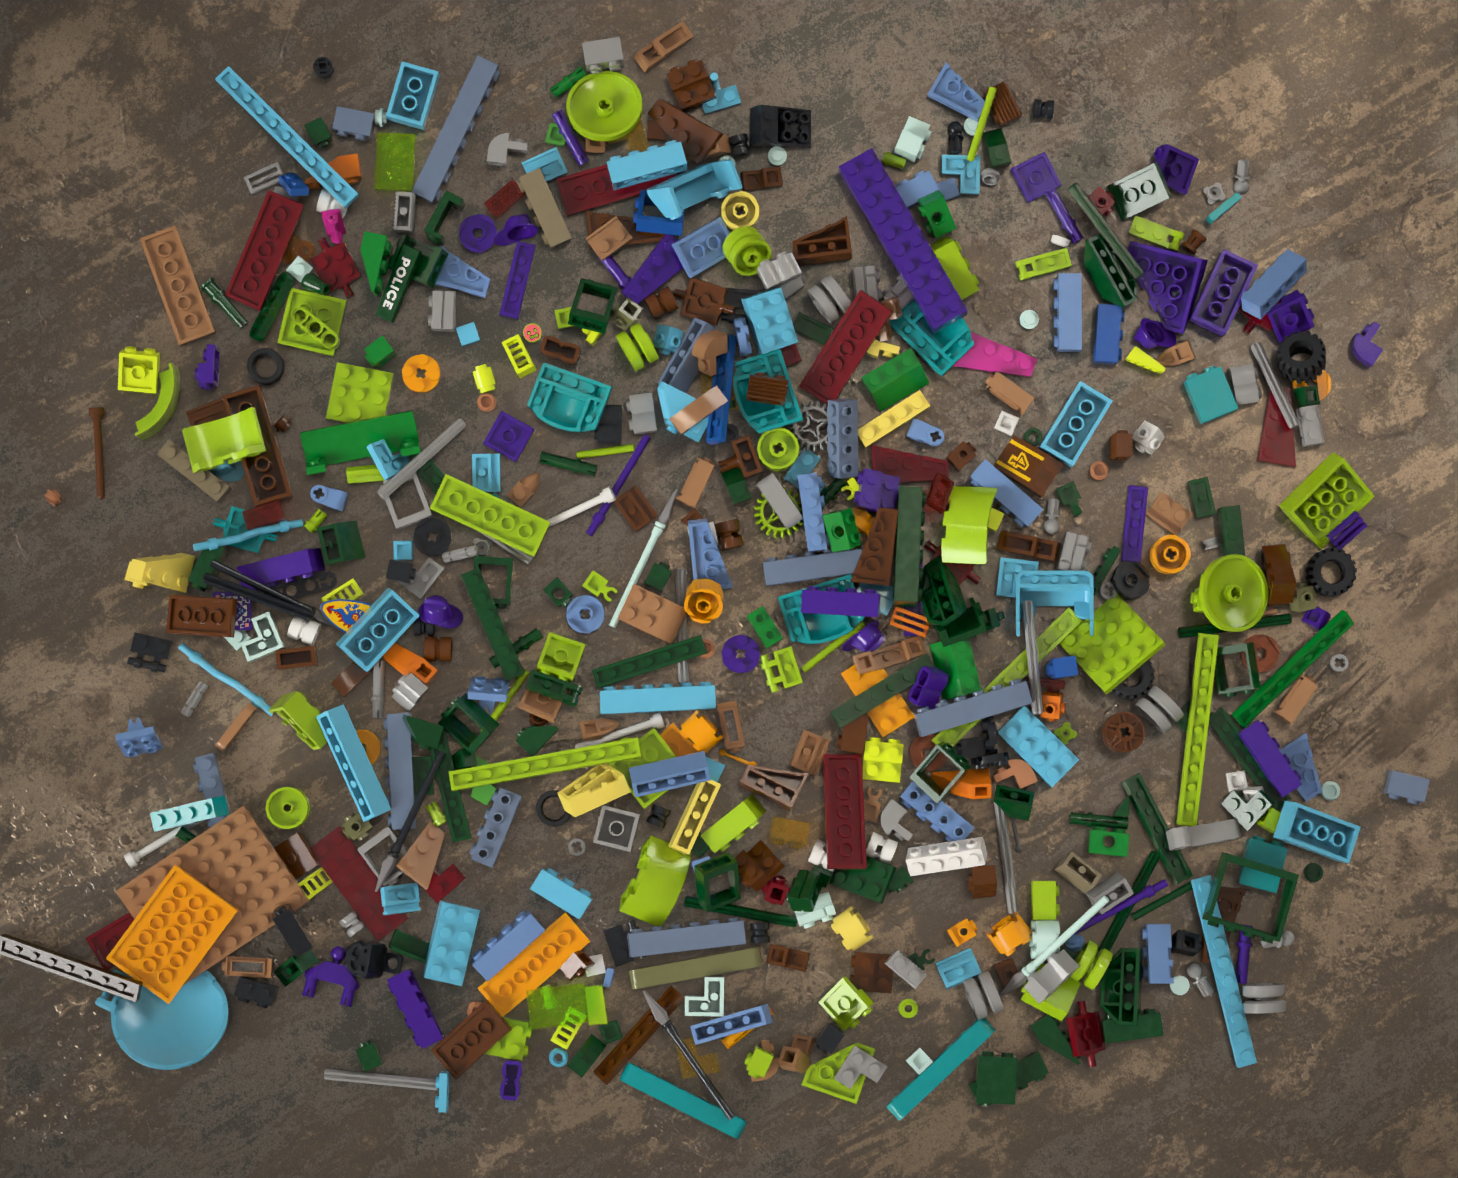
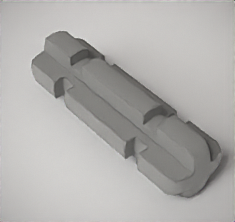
M474 545L444 552L442 558L447 563L476 556L479 554L478 547Z
M201 681L198 682L195 687L197 689L193 690L186 702L187 705L181 710L183 715L186 717L192 715L193 708H196L203 697L202 694L208 689L207 684Z

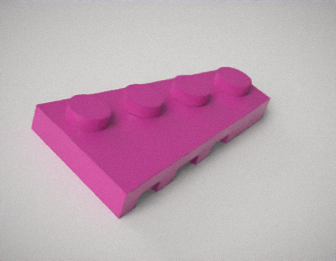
M970 332L972 341L974 340V346L952 366L1031 377L1037 358Z

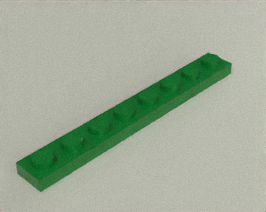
M1342 609L1269 678L1261 688L1237 708L1232 716L1243 729L1354 625L1348 613Z

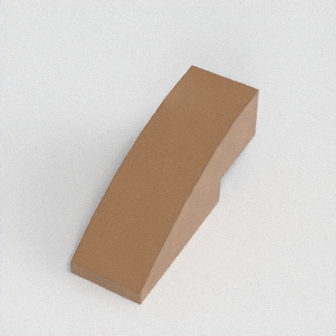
M682 21L638 51L634 59L646 73L685 45L694 35Z
M715 386L673 415L670 421L682 436L726 404L728 400L720 389Z

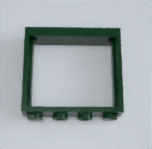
M1221 852L1202 919L1208 920L1207 925L1217 928L1219 924L1224 925L1227 931L1237 933V929L1244 931V936L1254 939L1255 935L1261 936L1264 942L1273 944V941L1280 942L1299 875ZM1228 862L1286 879L1271 933L1212 916Z

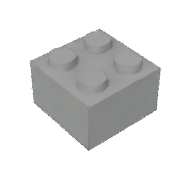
M620 37L582 43L587 73L597 74L609 69L614 72L624 67Z
M602 805L593 843L631 852L640 814Z

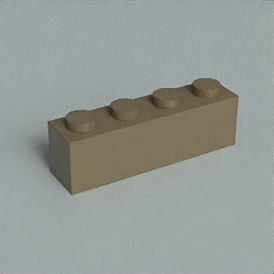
M538 168L520 176V181L517 184L521 193L526 192L528 197L525 200L529 210L533 209L536 214L533 219L537 228L542 227L544 234L541 236L545 245L549 244L550 247H553L572 238L541 169Z
M168 440L157 454L218 503H221L232 489L209 470L193 473L189 455L171 440Z

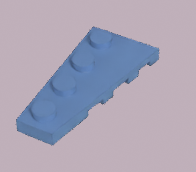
M708 520L688 521L693 580L710 579L719 583L722 589L733 588Z

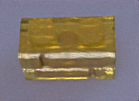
M773 817L769 839L772 840V844L783 846L784 842L791 843L792 848L802 849L803 846H807L811 823Z

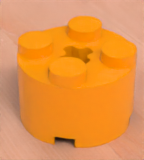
M1176 535L1161 537L1150 549L1152 566L1158 572L1167 575L1183 570L1191 557L1188 543ZM1168 550L1170 553H1174V556L1171 558L1172 560H1170V557H1166Z
M694 579L688 586L685 594L684 609L693 621L709 623L721 615L724 599L721 585L710 579Z
M697 709L680 725L682 729L679 732L687 740L690 738L695 743L693 747L698 752L705 751V753H708L723 738V735L718 736L717 732L719 730L705 715L699 716L700 711Z
M1014 912L1015 916L1012 918L1008 915L992 927L994 931L991 934L988 931L986 934L1000 954L1005 953L1006 956H1009L1016 951L1015 947L1020 944L1024 945L1032 939L1030 936L1032 931L1018 912Z

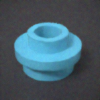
M555 1048L549 1054V1061L555 1067H562L568 1061V1053L563 1048ZM556 1054L562 1055L561 1061L555 1059Z

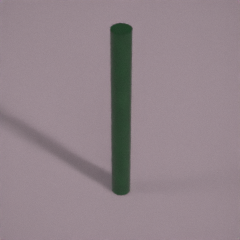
M1191 881L1131 914L1132 918L1135 921L1192 890Z

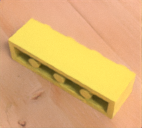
M920 390L859 428L858 440L864 449L868 448L930 408L929 403Z
M713 780L696 784L668 847L684 855H689L721 784Z

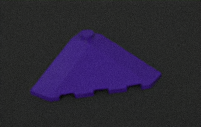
M1130 241L1128 251L1144 271L1136 279L1141 288H1145L1149 294L1150 299L1148 300L1154 311L1159 312L1164 321L1162 322L1163 327L1166 330L1184 334L1208 260ZM1173 291L1180 292L1179 295H1176V298L1173 297Z

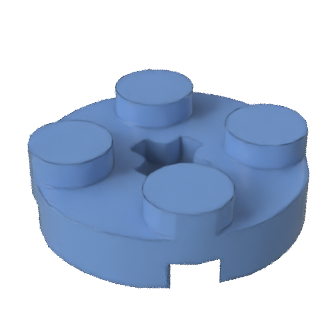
M735 318L734 328L740 357L752 354L745 318Z
M582 595L574 598L569 603L566 617L572 629L579 633L589 634L596 631L602 625L605 612L598 599L593 596ZM588 609L590 611V618L583 620L580 612Z

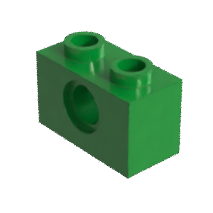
M939 190L918 199L920 204L918 211L921 217L926 219L924 225L928 234L932 233L935 238H938L957 229L945 198ZM939 212L936 217L932 218L934 213Z
M380 336L364 349L367 353L364 355L372 367L376 365L379 369L397 356L383 336Z
M852 507L822 515L832 552L848 550L861 545Z
M764 606L747 615V619L766 649L783 640L782 635Z
M1094 826V830L1089 829L1087 853L1127 857L1130 834H1126L1124 829L1114 828L1113 832H1108L1106 827ZM1106 836L1113 838V844L1110 847L1104 845L1103 840Z

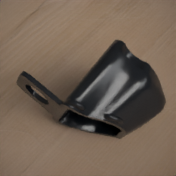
M360 940L346 948L344 965L353 976L373 979L380 978L383 972L399 974L403 957L398 954L388 953L385 944ZM391 958H395L398 962L395 969H391L388 966Z

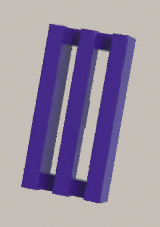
M1354 511L1326 536L1335 548L1341 550L1364 530L1367 524L1363 522L1364 520L1359 516L1358 512ZM1354 519H1356V521L1353 522L1349 527H1346V526L1349 525ZM1342 531V533L1334 539V537Z

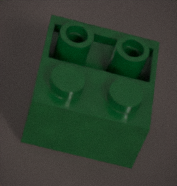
M357 520L317 527L326 566L365 558Z

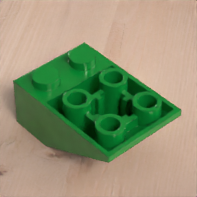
M364 231L360 250L371 291L375 297H378V294L383 291L384 282L382 277L383 274H387V256H391L393 245H391L386 235Z

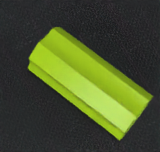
M376 465L346 467L348 484L384 481Z

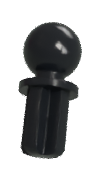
M957 121L951 122L948 126V133L950 134L948 140L951 142V152L954 155L962 153V140L964 139L961 134L963 127Z

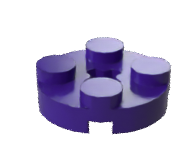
M476 214L467 217L461 223L459 228L460 240L467 250L474 253H484L495 244L493 238L497 234V228L489 217ZM479 229H482L481 233L483 234V236L474 238L475 234L473 233V231H478Z
M745 635L731 637L726 641L722 650L723 663L729 670L737 673H747L754 669L760 657L757 643L751 637ZM738 649L746 651L744 659L741 657L739 659L736 658V651Z

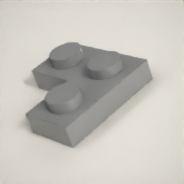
M429 557L419 571L416 572L415 579L411 580L410 584L399 583L422 600L445 569Z
M854 1045L834 1079L851 1089L860 1073L877 1083L887 1066Z

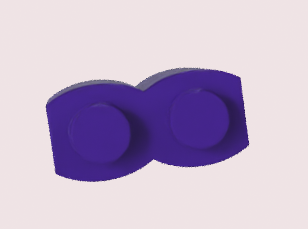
M924 665L918 673L916 683L912 686L908 699L916 706H928L930 709L935 708L940 700L941 692L948 683V675L942 669Z
M507 1059L503 1065L502 1075L504 1081L501 1084L500 1095L504 1100L516 1101L520 1094L521 1084L519 1079L523 1072L522 1061Z

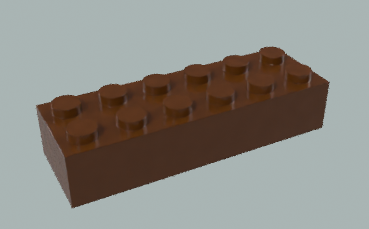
M257 385L222 396L228 416L242 412L250 407H254L266 451L254 457L242 458L243 460L241 461L255 507H263L294 497L262 387Z

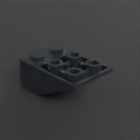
M758 105L750 108V146L773 148L775 146L782 148H811V110L770 105Z

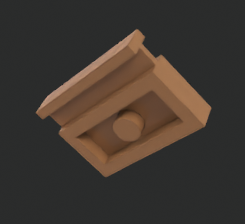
M617 216L585 238L601 261L633 239Z
M1163 492L1159 494L1146 512V516L1176 536L1193 515V513Z
M804 730L789 765L816 776L830 740Z

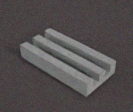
M276 162L243 178L251 195H254L278 184L279 178L255 189L252 187L278 175H284L279 162ZM277 168L278 171L250 183L249 180Z

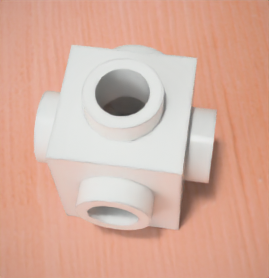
M1144 420L1141 426L1135 430L1132 438L1135 443L1134 447L1141 453L1147 452L1152 455L1159 448L1165 436L1158 427Z

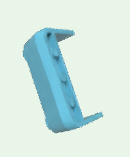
M728 159L697 166L648 188L647 193L666 218L674 220L683 215V209L710 197L717 196L718 199L729 195L728 191L743 187L733 160Z
M661 381L657 390L664 423L668 426V431L677 435L678 430L672 424L670 418L696 400V398ZM708 417L683 435L699 442L708 426Z
M1022 571L1017 575L1016 636H1020V620H1023L1022 602L1026 600L1033 602L1034 615L1036 613V606H1074V613L1078 618L1090 619V636H1094V579L1090 572Z

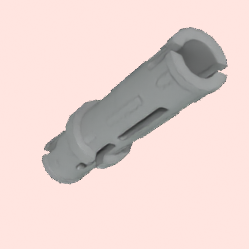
M379 660L373 665V696L370 698V701H372L371 718L373 719L377 718V711L378 719H384L386 661H380V669Z

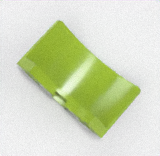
M168 363L169 370L159 373L161 390L155 407L148 415L135 422L138 428L135 436L141 440L148 439L163 429L176 411L181 392V380L178 367L173 363Z
M254 407L222 419L186 427L182 430L193 473L215 469L217 466L225 464L226 461H228V464L242 461V458L254 457L266 451Z
M953 486L947 500L950 505L949 511L944 512L943 526H946V536L942 538V562L987 563L988 523L997 488Z
M650 835L642 845L636 867L640 869L636 879H631L628 887L622 894L619 911L655 926H662L672 911L683 887L690 864L691 852L689 855H684L668 847L669 842Z

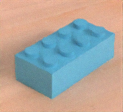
M669 141L665 143L666 146L662 147L654 145L648 147L647 151L639 152V150L628 153L629 156L622 158L621 155L611 157L610 161H607V167L613 189L618 190L687 171V161L681 141Z
M1079 381L1039 449L1072 468L1113 400Z
M387 588L336 645L364 671L368 672L420 615L392 589Z
M1022 706L996 732L1023 761L1032 767L1033 771L1049 787H1053L1079 761L1026 706Z
M1285 801L1273 838L1338 862L1349 863L1361 827L1297 802Z
M440 900L426 955L427 962L424 964L422 972L424 978L462 986L480 910Z

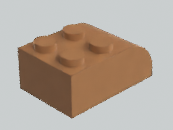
M633 584L618 619L673 644L687 612L683 606L639 585Z

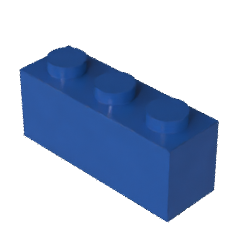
M1098 304L1093 363L1116 365L1118 360L1122 358V349L1119 348V341L1123 340V330L1120 329L1121 322H1124L1125 311H1121L1122 307L1118 305Z
M1076 656L1055 658L1047 661L1045 665L1046 677L1049 676L1050 680L1078 675Z

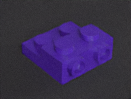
M1168 144L1157 147L1154 152V157L1156 158L1154 163L1158 162L1168 188L1183 195L1187 194L1199 159Z
M1298 290L1282 297V302L1273 306L1267 313L1279 343L1284 341L1283 338L1286 335L1290 337L1292 332L1297 334L1298 331H1302L1303 333L1315 327L1312 321L1315 318L1310 308L1307 309L1306 306L1308 300L1305 294H1300Z
M207 344V349H204L203 360L206 363H198V368H195V379H197L202 390H213V387H218L220 349L215 344Z
M864 468L857 477L859 490L854 495L856 508L877 512L879 507L895 509L900 477Z

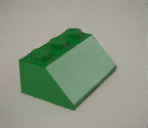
M911 348L861 377L862 383L880 412L929 384L927 376Z
M969 638L943 647L941 642L929 645L934 666L942 669L948 675V683L941 692L942 699L948 700L982 690Z

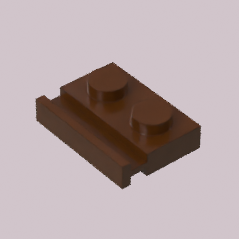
M222 398L186 412L191 426L228 417Z
M636 485L613 501L635 532L658 517Z

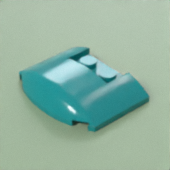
M914 299L902 309V316L890 321L891 328L941 377L974 346L970 329L963 318L933 333Z
M780 349L736 362L735 367L737 368L733 376L736 401L743 417L757 433L761 434L803 421ZM755 372H761L766 374V377L772 378L774 375L784 376L788 380L785 406L748 401L746 396L750 374L754 375Z
M543 362L527 406L530 409L532 408L538 418L555 428L570 432L594 431L598 426L612 386Z
M851 574L814 585V587H819L818 591H826V587L838 588V592H845V588L855 589L854 583L851 582ZM807 588L778 597L787 630L793 642L818 644L832 641L852 631L864 619V616L801 613L802 590H807Z

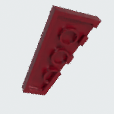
M1282 387L1291 405L1290 388ZM1270 389L1257 461L1295 468L1293 428L1288 427Z
M871 445L872 470L900 477V482L949 481V461Z

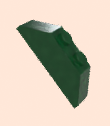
M1098 234L1086 240L1084 267L1101 297L1122 308L1138 300L1137 280L1105 238Z
M938 556L923 568L924 574L920 583V588H922L921 603L929 624L946 626L960 617L967 607L957 578L946 563L942 562V558Z
M1120 948L1112 957L1109 966L1101 978L1100 1006L1118 1026H1137L1141 1011L1142 994L1141 949Z

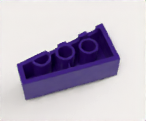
M321 548L305 549L237 567L238 572L269 587L278 585L279 581L284 580V583L296 581V577L308 578L312 577L313 573L326 570ZM240 581L242 586L253 589L255 591L257 590Z
M412 968L387 979L388 987L397 999V1006L406 1017L404 1020L407 1027L411 1028L415 1034L413 1039L417 1047L421 1046L423 1049L443 1039L442 1031Z

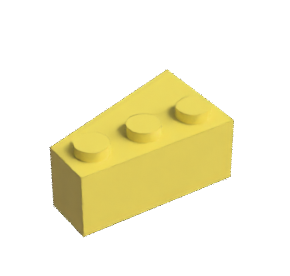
M176 553L173 555L132 559L127 578L186 593L195 555Z
M608 764L596 765L559 791L558 796L564 810L577 817L631 791L624 774Z

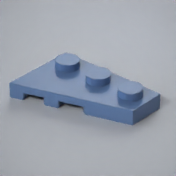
M945 63L928 92V97L977 122L979 121L985 101L947 63Z
M440 246L449 254L435 285L486 299L491 279Z
M1304 733L1281 748L1280 752L1282 755L1284 753L1291 761L1290 767L1301 776L1300 782L1302 785L1296 789L1304 802H1307L1321 793L1322 789L1312 758L1313 755L1310 750L1307 733Z

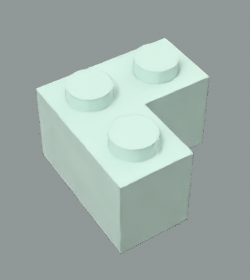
M909 116L895 147L894 155L906 158V160L915 163L916 158L921 159L926 146L923 145V142H928L932 132L929 131L930 124Z
M266 612L251 619L258 637L241 644L247 662H254L276 653V650L286 648L271 612Z
M705 976L704 995H685V1016H724V976Z

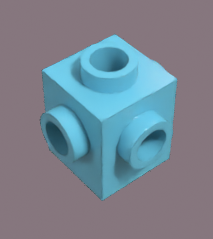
M657 325L653 341L654 348L659 349V353L664 355H670V352L675 353L680 346L684 331L671 326Z

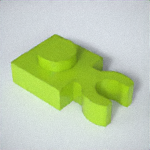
M594 570L582 585L597 597L601 593L604 594V598L609 602L612 599L608 597V592L618 593L614 587H607L606 585L609 581Z

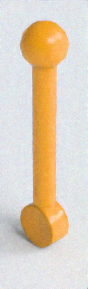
M724 749L719 750V755L722 757L727 756L746 765L757 766L754 761L749 762L727 753Z

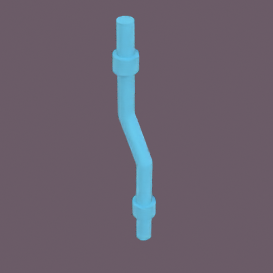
M302 519L289 522L284 520L279 521L278 524L255 528L235 536L220 539L210 538L205 542L193 544L194 551L218 549L219 546L239 543L263 534L278 531L281 533L287 532L289 529L302 527L303 521Z
M183 642L178 647L179 650L190 657L189 660L194 664H199L215 678L237 689L251 700L255 707H260L270 716L273 715L268 711L271 706L264 702L265 699L260 695H255L239 681L217 670L203 659L198 651L194 652Z

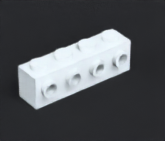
M983 837L908 848L906 863L910 876L982 866L986 864L987 850Z

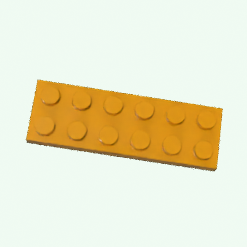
M565 912L495 976L479 986L478 990L499 1014L504 1017L553 975L573 952L580 951L591 941Z

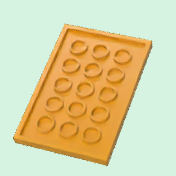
M175 864L106 959L133 979L143 982L142 985L170 1004L237 913L238 909Z

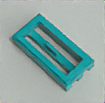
M1235 193L1209 214L1206 219L1208 223L1212 224L1242 198L1240 194Z

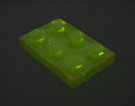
M377 132L375 190L412 192L414 186L416 134Z
M584 983L526 990L531 1030L589 1022Z

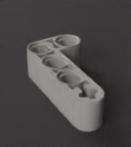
M1237 819L1191 827L1183 826L1166 831L1170 851L1242 838Z

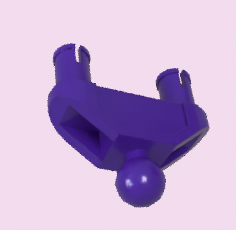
M336 946L332 949L331 957L333 962L325 961L305 971L306 982L302 993L303 996L314 998L317 982L323 980L342 985L344 989L339 1004L345 1005L346 1003V1006L352 1007L355 990L359 989V982L346 969L344 964H340V961L346 956V951L343 947Z

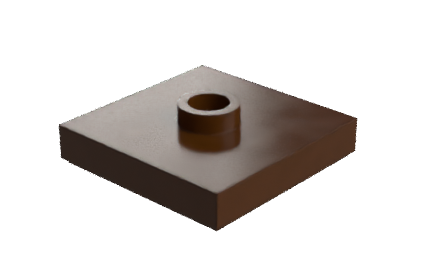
M300 831L274 847L295 880L320 864Z

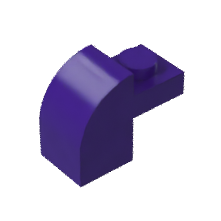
M1375 321L1370 325L1367 323L1361 332L1363 336L1357 333L1353 336L1351 342V349L1355 358L1369 368L1374 365L1383 351L1382 348L1371 342V339L1381 326Z

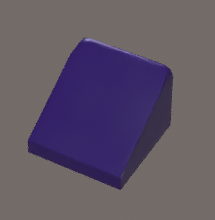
M1316 606V609L1307 610L1302 621L1320 631L1327 624L1331 615Z

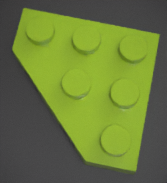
M856 1042L811 1064L805 1072L801 1085L857 1104L866 1076L860 1073L851 1089L835 1080L834 1077L854 1045L872 1057L875 1048Z

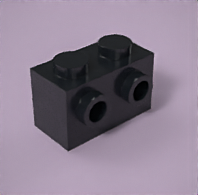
M240 976L234 996H237L239 1001L249 1003L251 1000L257 1002L256 1005L259 1007L268 1008V1005H274L279 986Z

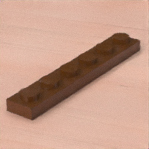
M670 986L656 1002L667 1012L669 1017L685 998L674 987ZM651 1008L593 1071L606 1085L609 1084L661 1026L655 1020Z

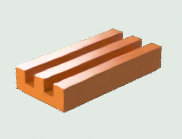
M896 606L889 623L891 626L924 638L930 625L926 617ZM897 612L925 621L926 625L899 616ZM895 619H898L900 621L920 627L924 630L923 632H920L918 630L898 624L894 621Z

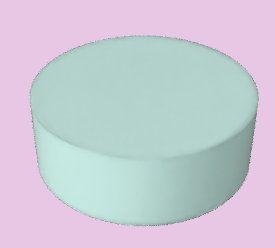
M1328 781L1322 784V792L1320 794L1325 800L1331 801L1338 798L1340 787L1337 783Z
M1180 975L1173 977L1174 983L1170 984L1171 991L1177 995L1187 993L1190 987L1188 979Z

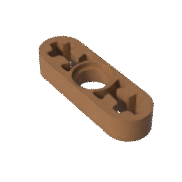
M250 702L244 707L215 746L219 750L224 752L254 715L257 707Z

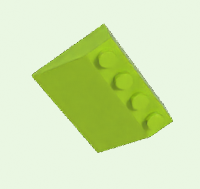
M1332 452L1279 507L1322 550L1330 542L1326 535L1352 512L1356 511L1359 513L1375 496L1347 461Z

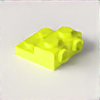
M127 346L125 349H122L119 352L118 390L156 394L160 353H156V350L153 348L136 351V347Z
M869 737V741H865L863 779L900 783L904 744H900V740L888 739V743L881 742V738Z

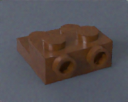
M690 60L687 66L682 68L680 66L670 69V73L667 74L679 108L683 112L717 98L706 66L702 60Z
M761 840L747 853L743 850L734 858L738 862L739 877H743L741 882L748 889L752 887L756 892L785 867Z
M855 951V956H851V967H854V975H850V982L857 990L862 989L864 992L891 993L893 970L884 964L891 954Z

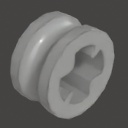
M1219 537L1202 541V544H1205L1204 550L1221 546V543H1218Z
M1110 582L1104 583L1099 589L1100 596L1105 600L1112 599L1117 594ZM1105 586H1108V588L1112 587V596L1104 595Z
M1342 654L1334 655L1330 659V667L1337 672L1344 671L1348 667V659ZM1335 659H1342L1344 661L1342 662L1344 664L1343 667H1336L1334 665L1336 663L1334 662Z
M573 839L568 845L569 852L575 856L583 854L586 849V845L581 839ZM578 841L581 843L580 847L582 850L581 852L578 850L576 853L573 851L574 847H572V844L574 842L577 844Z

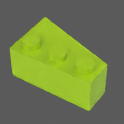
M944 236L930 244L931 249L961 300L979 291L977 286L979 281L975 274L971 275L968 269L971 266L966 257L963 258L960 254L962 248L958 241L954 242V240Z
M295 691L283 694L268 710L271 714L276 712L284 719L282 723L285 726L290 724L297 731L296 735L313 750L321 749L327 743L316 718L320 714L319 710L311 706L307 702L306 696L301 692Z
M752 793L700 836L714 853L719 850L723 852L731 846L729 842L732 839L737 841L745 835L744 830L747 827L752 829L759 824L758 819L767 811Z

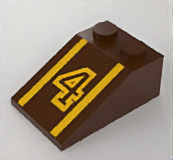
M1013 435L993 466L1002 474L1041 498L1063 464Z

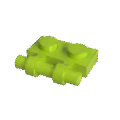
M791 646L774 651L775 660L769 661L768 654L760 656L762 670H765L767 676L766 683L767 686H770L772 693L779 691L777 686L779 682H783L784 689L803 683ZM776 665L780 673L778 677L774 676L772 667Z

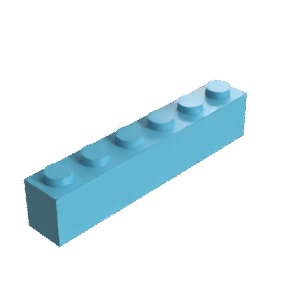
M700 682V686H692V683H680V687H673V684H661V688H654L653 685H642V689H634V686H623V690H615V686L604 687V690L600 691L601 715L716 709L715 685H711V682Z
M344 704L316 716L363 822L390 811L389 802Z

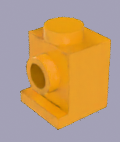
M965 918L946 930L955 946L958 947L976 936L975 931L978 929L973 920L968 921ZM962 928L967 929L966 935L960 934Z

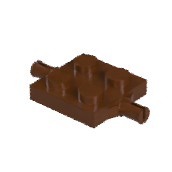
M690 278L689 285L685 291L676 288L673 290V292H677L673 293V296L683 299L681 315L698 318L710 324L718 325L723 311L734 314L735 311L733 310L736 309L735 306L725 304L728 288L700 279Z

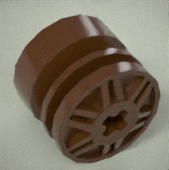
M1119 712L1109 716L1101 730L1105 745L1118 753L1131 752L1137 749L1145 737V727L1142 720L1129 712ZM1127 728V733H1129L1128 736L1125 735L1122 737V732L1120 731V729Z

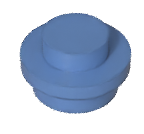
M1072 935L1065 942V945L1071 952H1078L1084 948L1085 941L1081 935Z

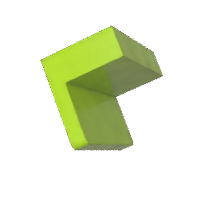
M603 984L584 987L589 1026L608 1024Z

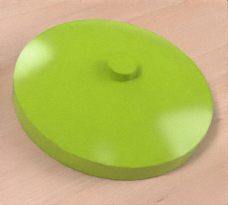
M602 71V73L589 74L583 77L572 87L567 98L566 109L571 125L580 135L595 141H612L627 135L636 127L642 116L643 102L639 88L630 78L621 73Z
M1238 554L1221 556L1211 562L1202 575L1199 587L1200 604L1207 619L1217 628L1228 632H1240L1250 629L1261 619L1267 607L1268 585L1261 568L1246 556Z

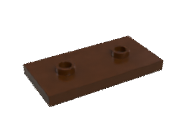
M169 595L166 633L234 638L238 599Z
M485 1000L432 1048L431 1052L456 1080L502 1039L512 1027L488 1000Z

